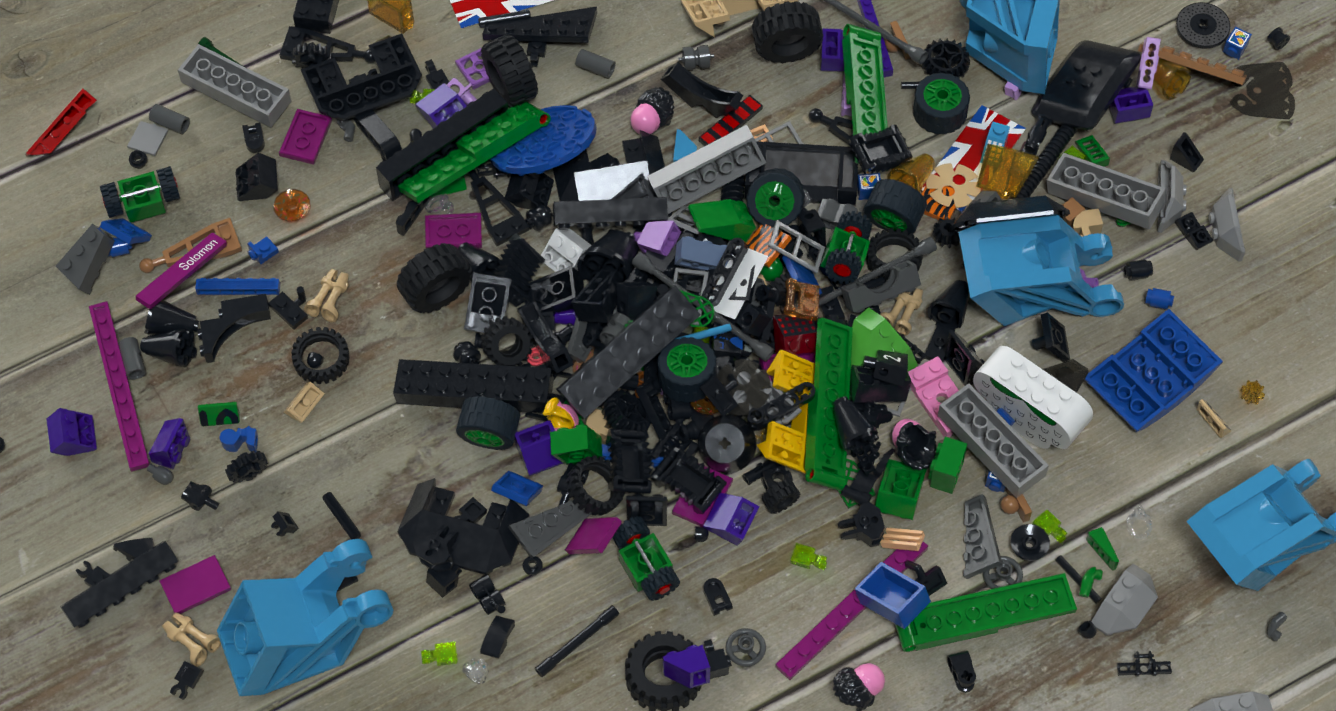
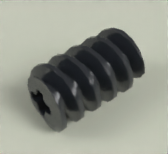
M744 175L722 186L721 200L731 199L744 202Z

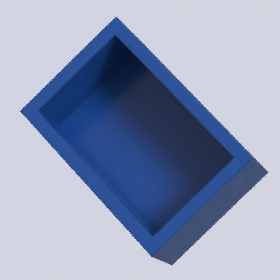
M880 562L855 588L860 604L903 629L931 602L924 585L883 562Z

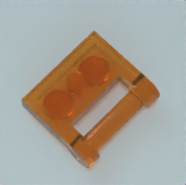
M793 278L787 279L785 286L787 288V300L784 314L786 316L816 321L818 318L820 286L797 282ZM795 290L799 291L798 308L794 306Z

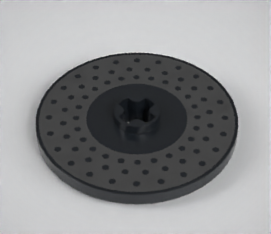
M1199 2L1190 4L1180 11L1176 20V29L1186 43L1198 48H1213L1222 44L1227 39L1230 32V21L1226 13L1219 7Z

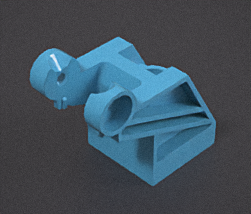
M959 0L966 9V17L969 18L966 52H969L970 56L1017 86L1020 90L1045 94L1058 39L1060 0Z
M1059 215L980 223L958 232L970 298L1003 326L1051 308L1082 317L1089 314L1105 317L1120 312L1124 307L1121 292H1117L1112 284L1092 288L1081 276L1080 266L1100 265L1113 257L1111 240L1105 234L1097 233L1081 237Z
M1311 459L1301 461L1289 471L1272 464L1205 505L1186 521L1235 584L1259 591L1299 557L1325 549L1330 544L1336 543V512L1327 519L1320 516L1302 494L1321 476Z
M352 539L341 543L332 552H324L296 578L242 581L217 629L239 696L263 695L342 666L363 629L381 625L392 616L394 610L387 593L383 590H370L356 598H347L342 601V606H339L336 593L343 579L365 572L367 560L373 558L366 541Z

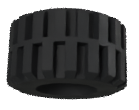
M503 316V319L498 317L495 319V323L489 322L490 327H485L484 331L486 333L481 336V339L484 340V342H481V346L484 348L483 352L496 365L515 366V364L520 366L523 364L521 362L523 359L527 361V354L532 353L530 347H533V342L531 341L533 337L529 333V329L513 317ZM514 333L516 340L513 347L507 351H499L501 338L506 334Z

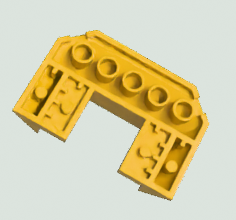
M779 350L766 374L774 377V388L787 392L804 382H810L814 385L815 363L787 351ZM803 389V394L809 395L810 390ZM808 403L800 407L802 412L792 420L791 428L774 421L769 422L766 441L757 444V447L766 459L804 474L807 472L805 471Z

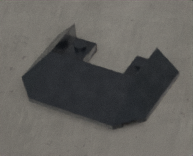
M401 33L368 45L380 73L347 85L335 57L301 69V73L319 113L344 121L411 97L422 74L403 34Z
M640 130V138L622 141L626 164L591 170L587 149H585L575 158L554 167L553 173L559 201L612 199L642 172L653 198H658L647 177L665 167L658 137Z
M1046 195L973 203L964 209L949 228V231H962L980 223L1059 215L1064 219L1070 214V210Z
M435 478L417 484L397 531L399 537L405 543L409 554L417 556L413 545L417 538L430 536L432 533L436 534L444 524L449 527V531L444 539L453 530L459 532L451 552L454 565L486 575L493 572L495 568L511 564L519 541L508 526L530 517V514L511 499L508 506L492 502L483 525L447 516L455 497V492L436 487Z

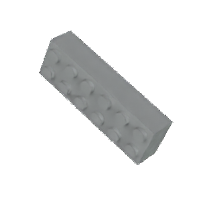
M199 44L178 69L181 83L269 127L273 126L291 103L289 89Z
M745 125L647 177L657 197H667V210L669 214L760 167L766 161L750 129Z
M1066 153L1062 154L1047 179L1049 194L1066 200L1073 197L1082 206L1091 209L1099 208V211L1149 230L1166 203V188Z
M970 383L940 404L938 417L962 442L968 444L967 447L1016 498L1046 476L1049 465Z

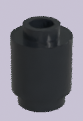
M1145 259L1127 262L1123 268L1124 275L1129 280L1144 279L1153 275L1152 263Z

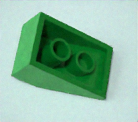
M727 199L690 204L688 206L699 232L728 240L741 238L746 243L756 229L753 218L746 204L742 201Z
M889 459L875 506L883 514H891L903 519L913 520L927 469H922L921 471L913 470L911 467L903 464V462Z

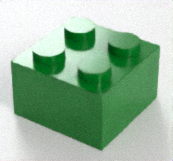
M576 425L572 429L558 428L557 431L550 432L551 455L566 465L570 462L578 463L588 456L603 457L602 437L587 425Z
M946 436L943 443L939 442L935 459H933L928 477L931 480L930 487L953 494L964 463L967 443Z

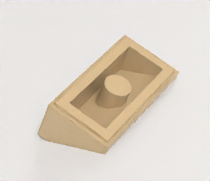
M308 382L289 404L284 413L302 423L325 393L312 382Z
M1201 399L1197 407L1198 413L1220 438L1229 434L1231 429L1210 404Z

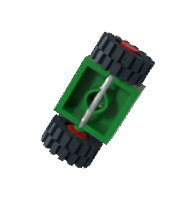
M171 166L156 170L160 184L157 183L154 171L117 181L121 193L119 195L115 182L101 185L102 199L109 218L124 214L121 205L122 201L130 223L166 213L160 193L161 189L165 202L180 199L177 189L178 185Z
M848 211L846 214L843 213L837 227H835L827 242L821 266L826 269V275L829 274L828 277L830 279L834 278V282L839 280V284H843V281H845V284H849V281L853 283L855 279L857 280L864 266L870 241L868 239L872 230V223H870V218L866 219L867 215L861 216L862 212L859 211L858 214H855V211H852L850 214Z
M636 516L628 521L625 520L612 537L619 548V561L637 592L643 590L649 600H659L660 597L662 599L665 595L668 596L680 584V580L673 570V564L655 534H650V530L642 517Z

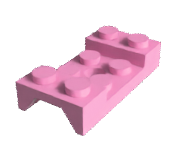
M937 356L908 372L911 378L910 387L944 438L945 436L950 438L954 432L938 417L941 403L936 398L943 396L948 399L959 390L949 377L948 369Z

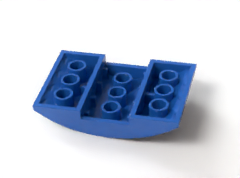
M1168 309L1145 327L1138 337L1115 355H1110L1084 376L1083 379L1136 432H1139L1161 419L1183 402L1213 374L1223 361Z

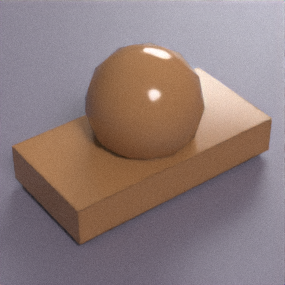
M891 22L890 25L894 36L907 43L898 22ZM885 39L887 51L893 53L901 49ZM901 49L905 60L911 58L909 54Z
M1006 488L1008 495L1002 498L1000 503L1001 509L1007 514L1018 512L1023 523L1029 521L1032 510L1023 494L1016 498Z

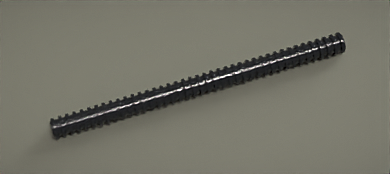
M1066 125L1059 127L1054 137L1051 138V141L1036 159L1009 199L1031 196L1078 128Z

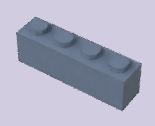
M689 236L682 237L676 245L674 264L701 271L715 269L728 245H716L711 241H699Z

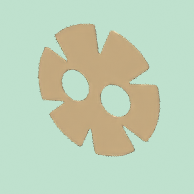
M951 163L937 166L934 170L940 177L929 173L926 181L927 189H937L930 193V196L939 204L947 207L950 206L952 199L956 208L965 207L973 201L967 194L976 197L981 191L980 182H969L978 176L970 168L961 164L957 165L955 172ZM955 175H962L966 181L962 185H957L953 182V177ZM944 186H951L954 188L955 193L952 196H945L942 193V188Z

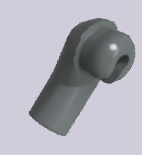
M337 119V124L345 131L344 140L351 142L355 131L354 123L349 119L344 121Z
M1279 612L1271 620L1267 632L1269 639L1272 638L1273 641H1278L1282 636L1278 628L1287 620L1285 613Z

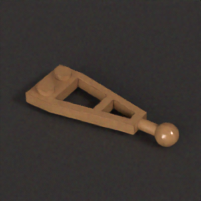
M230 218L213 223L162 251V257L153 260L149 258L141 260L139 267L144 273H150L154 267L164 263L167 264V267H171L183 256L170 258V256L185 248L189 252L193 249L192 244L207 237L212 232H216V235L226 240L227 246L210 260L241 252L242 248Z

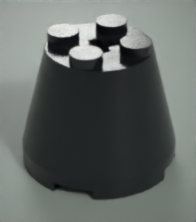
M610 229L604 236L586 249L579 258L577 267L581 278L590 282L601 268L616 269L621 281L625 282L635 268L632 265V261L639 252L635 236L630 232L626 233Z
M728 414L716 416L703 426L699 434V454L704 463L717 472H738L752 461L756 453L757 440L754 430H751L748 423L738 416ZM724 438H727V441L731 442V445H728L727 449H724L722 445H719V442L723 441Z

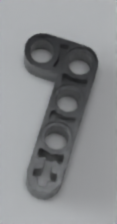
M373 110L353 117L357 127L380 152L383 161L392 157L395 152L402 150L397 137Z

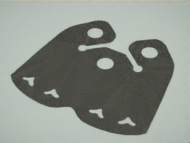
M1285 63L1247 64L1236 68L1245 71L1244 75H1247L1245 83L1249 80L1250 76L1254 77L1246 85L1247 95L1253 101H1256L1257 104H1252V101L1244 94H1237L1230 101L1235 109L1245 115L1254 117L1290 119L1293 116L1295 99L1289 92L1293 82L1290 70ZM1230 81L1237 87L1243 86L1241 84ZM1255 87H1259L1261 89V93L1257 94L1253 91V89ZM1244 100L1245 105L1239 106L1237 101Z

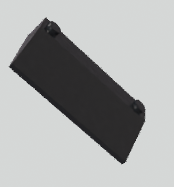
M756 141L766 163L746 173V199L752 182L761 172L763 173L767 169L783 168L794 173L800 179L804 187L805 202L821 203L822 199H834L839 204L856 205L858 163H855V154L851 147ZM772 196L774 200H780L778 196Z

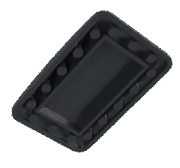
M1089 40L1079 42L1048 81L1045 94H1040L1032 107V115L1037 118L1039 114H1046L1051 117L1050 120L1054 123L1082 130L1093 129L1140 63L1141 56L1139 52Z

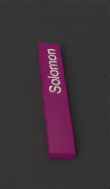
M212 232L136 295V301L152 309L225 248L227 241Z

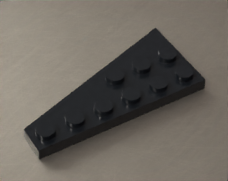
M597 6L489 23L484 27L482 33L483 40H494L508 34L514 36L518 41L589 43L597 16Z

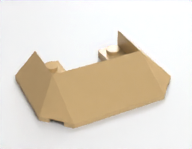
M681 0V3L694 25L715 37L713 25L730 21V15L762 8L765 11L766 8L769 6L773 7L774 4H783L788 1L792 3L798 0Z

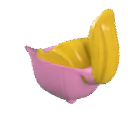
M551 398L547 402L543 415L547 416L548 420H551L555 431L558 428L572 429L578 425V415L570 405L562 404L558 398Z

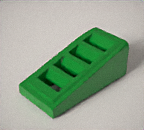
M1093 135L1075 142L1086 161L1103 167L1109 165V156Z
M1101 527L1089 531L1086 538L1087 542L1112 571L1116 570L1119 559L1104 529Z

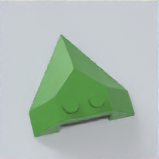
M868 307L853 320L851 367L852 365L862 366L864 356L875 358L877 350L908 354L907 372L918 367L911 348L884 317Z

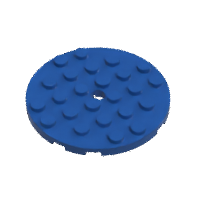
M560 105L542 108L541 110L550 115L549 124L537 129L491 158V161L497 169L506 173L518 174L519 176L530 173L541 174L545 170L568 162L590 146L597 131L594 118L588 110H578L577 106Z

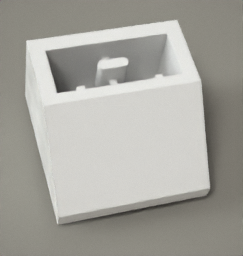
M556 228L541 256L545 259L544 264L555 272L569 266H573L578 271V260L591 244L571 229L559 230V228Z

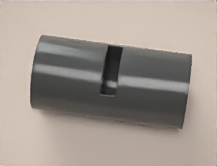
M584 49L579 51L575 62L576 66L606 78L612 76L616 66L615 61Z
M155 104L149 113L150 121L180 134H184L190 124L189 117L159 104Z
M134 337L122 339L119 342V348L126 376L130 380L140 379L145 376L146 371L138 340Z

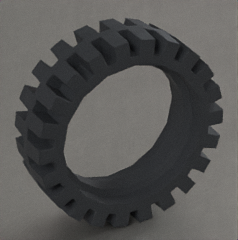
M892 228L889 229V232L882 230L881 234L879 232L876 233L875 237L870 239L867 251L869 269L874 271L886 264L876 256L877 251L882 247L900 245L912 251L920 243L919 239L915 238L913 233L908 235L906 230L902 233L901 229H897L894 232ZM923 255L909 260L916 264L918 271L922 264ZM891 270L878 275V277L884 276V280H887Z
M316 327V331H313L311 328L308 330V334L303 332L301 334L302 338L298 336L296 339L297 343L294 342L291 351L293 365L297 374L300 377L302 376L303 380L307 381L308 379L312 383L316 381L317 384H321L322 381L327 384L329 379L335 381L337 380L336 376L341 377L343 375L342 371L345 372L347 370L350 359L344 337L339 332L336 333L334 329L329 331L328 327H324L323 330L320 327ZM321 341L330 342L338 348V360L329 368L322 370L310 369L302 361L303 352L313 343Z
M588 456L583 458L567 475L566 483L568 485L566 488L567 491H571L568 495L570 498L574 497L575 499L572 502L574 504L579 503L578 508L580 510L585 508L584 512L587 514L590 512L594 516L597 514L599 516L607 514L619 505L625 496V492L611 491L610 499L606 502L595 500L588 495L581 482L582 472L584 470L595 471L603 476L609 484L612 480L610 478L612 468L608 459L604 461V457Z

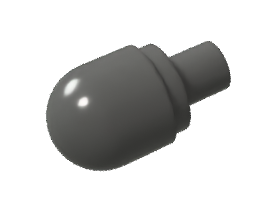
M152 464L147 467V471L153 474L154 480L163 485L172 482L173 474L163 466L156 467Z

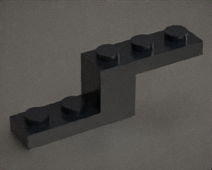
M685 230L680 239L686 236L694 238L693 233ZM677 243L667 256L649 250L644 254L649 257L652 264L669 278H673L675 268L680 267L674 264ZM635 267L625 282L647 281L648 278L659 282L662 281L654 276V274H649Z

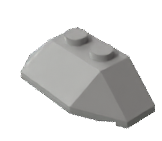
M1161 160L1158 169V186L1166 188V203L1158 215L1159 233H1162L1181 217L1182 211H1186V200H1183V196L1186 195L1187 186L1183 184V176L1176 166L1166 160Z
M1228 188L1213 205L1208 219L1209 223L1213 226L1212 239L1215 240L1216 247L1239 262L1243 260L1245 247L1233 188Z
M748 358L733 370V374L738 381V386L733 389V398L747 415H749L750 409H758L784 394L781 390L774 388L773 382ZM786 398L784 401L788 406L795 404L789 398ZM776 407L768 409V414L772 416L777 415L779 412ZM798 408L775 422L788 424L802 410Z
M1132 564L1124 571L1091 621L1097 630L1108 636L1138 627L1158 598L1150 574L1135 564Z
M1252 691L1212 698L1189 709V711H1273L1268 695Z

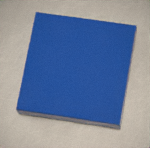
M123 218L102 221L100 228L128 244L150 241L152 236Z
M785 255L782 256L791 279L795 284L814 296L818 297L822 294L813 271Z
M507 471L493 484L491 491L527 506L542 492L543 485Z

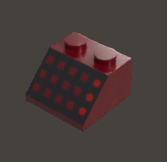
M809 311L773 316L776 354H778L779 350H784L794 355L816 352L817 327Z

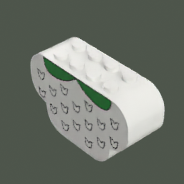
M999 346L974 374L973 383L978 392L987 399V402L996 411L999 408H1003L1015 420L1011 427L1037 447L1047 449L1053 445L1060 449H1067L1092 420L1093 410L1082 396L1007 346Z

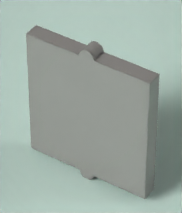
M140 121L127 147L156 156L168 133V129L156 126V124Z

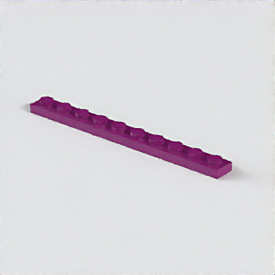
M106 301L91 305L89 310L131 472L143 469L150 464L109 304Z
M922 542L919 551L897 549L883 563L904 573L908 569L905 567L906 561L915 562L928 550V545ZM855 589L776 663L775 667L786 678L791 680L867 608L860 604Z

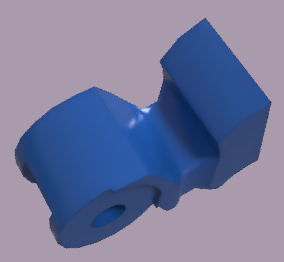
M250 426L243 429L238 428L237 432L232 429H225L220 433V441L226 451L237 452L242 443L246 442L250 452H257L258 434L256 428H251Z

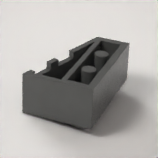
M92 224L58 262L56 267L79 290L90 295L92 291L90 288L95 278H98L100 274L98 271L102 263L106 261L115 240L102 228Z

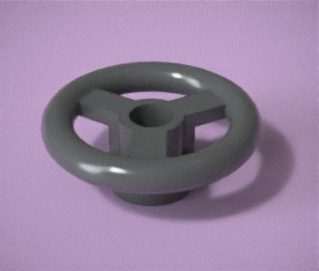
M1000 556L1002 565L997 566L995 573L989 574L990 570L983 572L984 580L991 589L1000 587L995 585L992 580H1005L1009 585L1022 583L1023 580L1021 566L1017 561L1007 556ZM1012 566L1017 572L1016 581L1011 577Z
M742 628L736 630L728 637L726 642L727 655L730 656L732 662L740 666L757 664L762 660L766 652L764 638L753 629ZM742 635L738 640V645L732 646L734 639ZM753 637H755L760 644V651L758 655L753 651ZM748 644L749 647L745 648L743 645ZM733 653H747L751 660H741Z

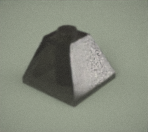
M1074 359L1042 369L1076 393L1089 373L1088 368Z

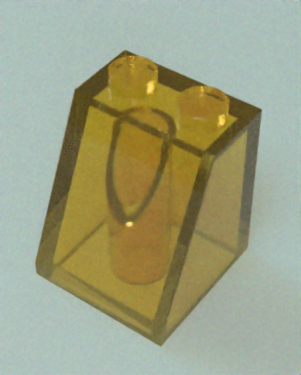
M367 0L369 13L402 34L412 28L414 17L411 0Z
M988 144L976 187L982 188L983 191H997L1000 198L1008 199V196L1016 197L1039 156L1008 147Z

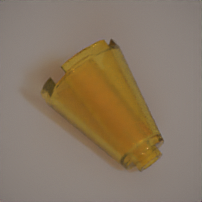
M1159 58L1153 84L1165 98L1169 100L1177 98L1175 95L1178 92L1182 94L1191 80L1189 72L1191 71L1185 66ZM1150 60L1145 62L1147 67L1151 65Z
M925 153L893 168L888 173L887 179L901 181L912 186L920 193L935 167V161L932 156Z

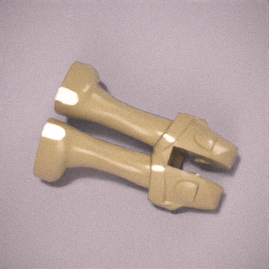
M331 269L322 278V288L317 296L306 303L304 307L305 312L312 317H317L321 311L326 321L336 322L339 314L335 308V303L339 295L347 290L349 278L347 273L341 272L336 281L338 271ZM329 291H332L328 300L322 307L323 300L325 299L327 293Z
M916 288L913 295H910V292L899 294L895 298L896 303L891 312H883L880 315L893 327L903 307H906L894 329L900 334L907 336L912 330L909 319L913 311L921 306L923 290Z
M179 613L171 616L179 628L170 621H166L162 625L170 640L174 642L179 641L190 651V662L196 667L201 666L207 658L206 650L213 653L221 645L217 635L201 632L193 625V620L188 616H183ZM189 633L199 640L204 648L192 641L186 634Z

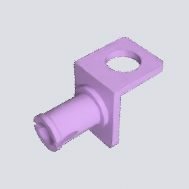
M453 78L447 84L449 88L452 85L459 87L458 95L467 105L477 100L470 93L471 83L464 87L456 78Z

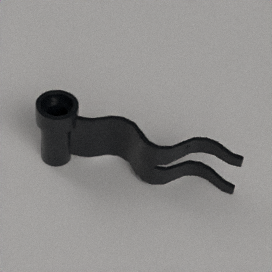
M879 441L875 445V452H878L881 446ZM892 448L884 454L876 467L877 471H872L869 473V476L861 468L852 485H845L841 495L858 503L860 507L862 503L870 502L872 495L869 493L876 480L882 475L895 449ZM871 465L867 466L866 469L869 470Z

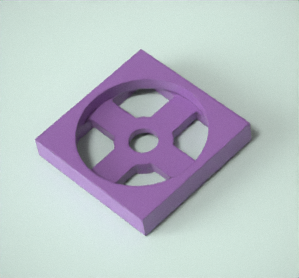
M482 48L455 61L456 66L467 82L472 84L471 88L473 90L490 82L483 65V60L478 58L482 54ZM471 60L472 66L465 69L466 63ZM481 64L483 68L477 69L476 66ZM480 73L482 78L474 80L470 75Z

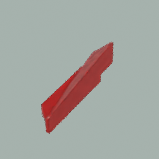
M82 88L25 155L51 154L85 115V110L97 100Z

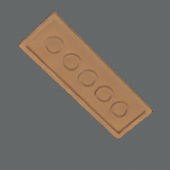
M1144 42L1140 44L1138 51L1142 52ZM1150 44L1148 54L1152 55L1151 51H1153L1154 46ZM1169 46L1159 47L1158 56L1161 59L1241 85L1246 81L1247 75H1244L1245 71L1234 68L1232 71L1226 69L1227 65L1221 63L1210 64V60L1199 57L1195 59L1192 58L1190 53L1184 51L1176 53L1174 52L1175 49Z

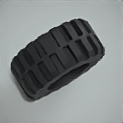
M788 1L783 4H774L773 7L769 6L764 12L761 11L758 17L756 16L752 24V33L757 53L765 60H770L774 63L795 62L797 59L801 60L807 55L810 56L814 51H817L824 37L818 11L811 5L804 2L800 3L799 1L792 3Z
M506 34L484 44L481 49V57L486 69L485 71L493 88L507 101L508 107H515L534 99L538 94L536 76L518 40L514 36Z
M446 243L436 244L416 254L412 260L410 259L407 262L406 266H403L401 273L398 275L397 288L412 310L419 313H431L433 310L437 311L441 307L449 305L451 301L456 300L458 295L465 291V287H468L472 278V269L457 247Z
M657 631L654 636L647 634L644 636L643 641L638 640L635 642L634 648L629 650L628 658H626L625 662L626 686L628 691L631 692V697L634 701L639 700V705L643 708L649 706V711H656V709L661 711L670 709L672 711H679L680 706L685 708L689 705L690 699L694 701L697 697V691H700L702 685L688 688L676 682L671 685L660 686L652 683L645 676V669L651 662L663 659V656H666L669 652L683 651L694 643L689 639L685 641L684 636L681 634L674 636L671 631H667V634H661V631Z

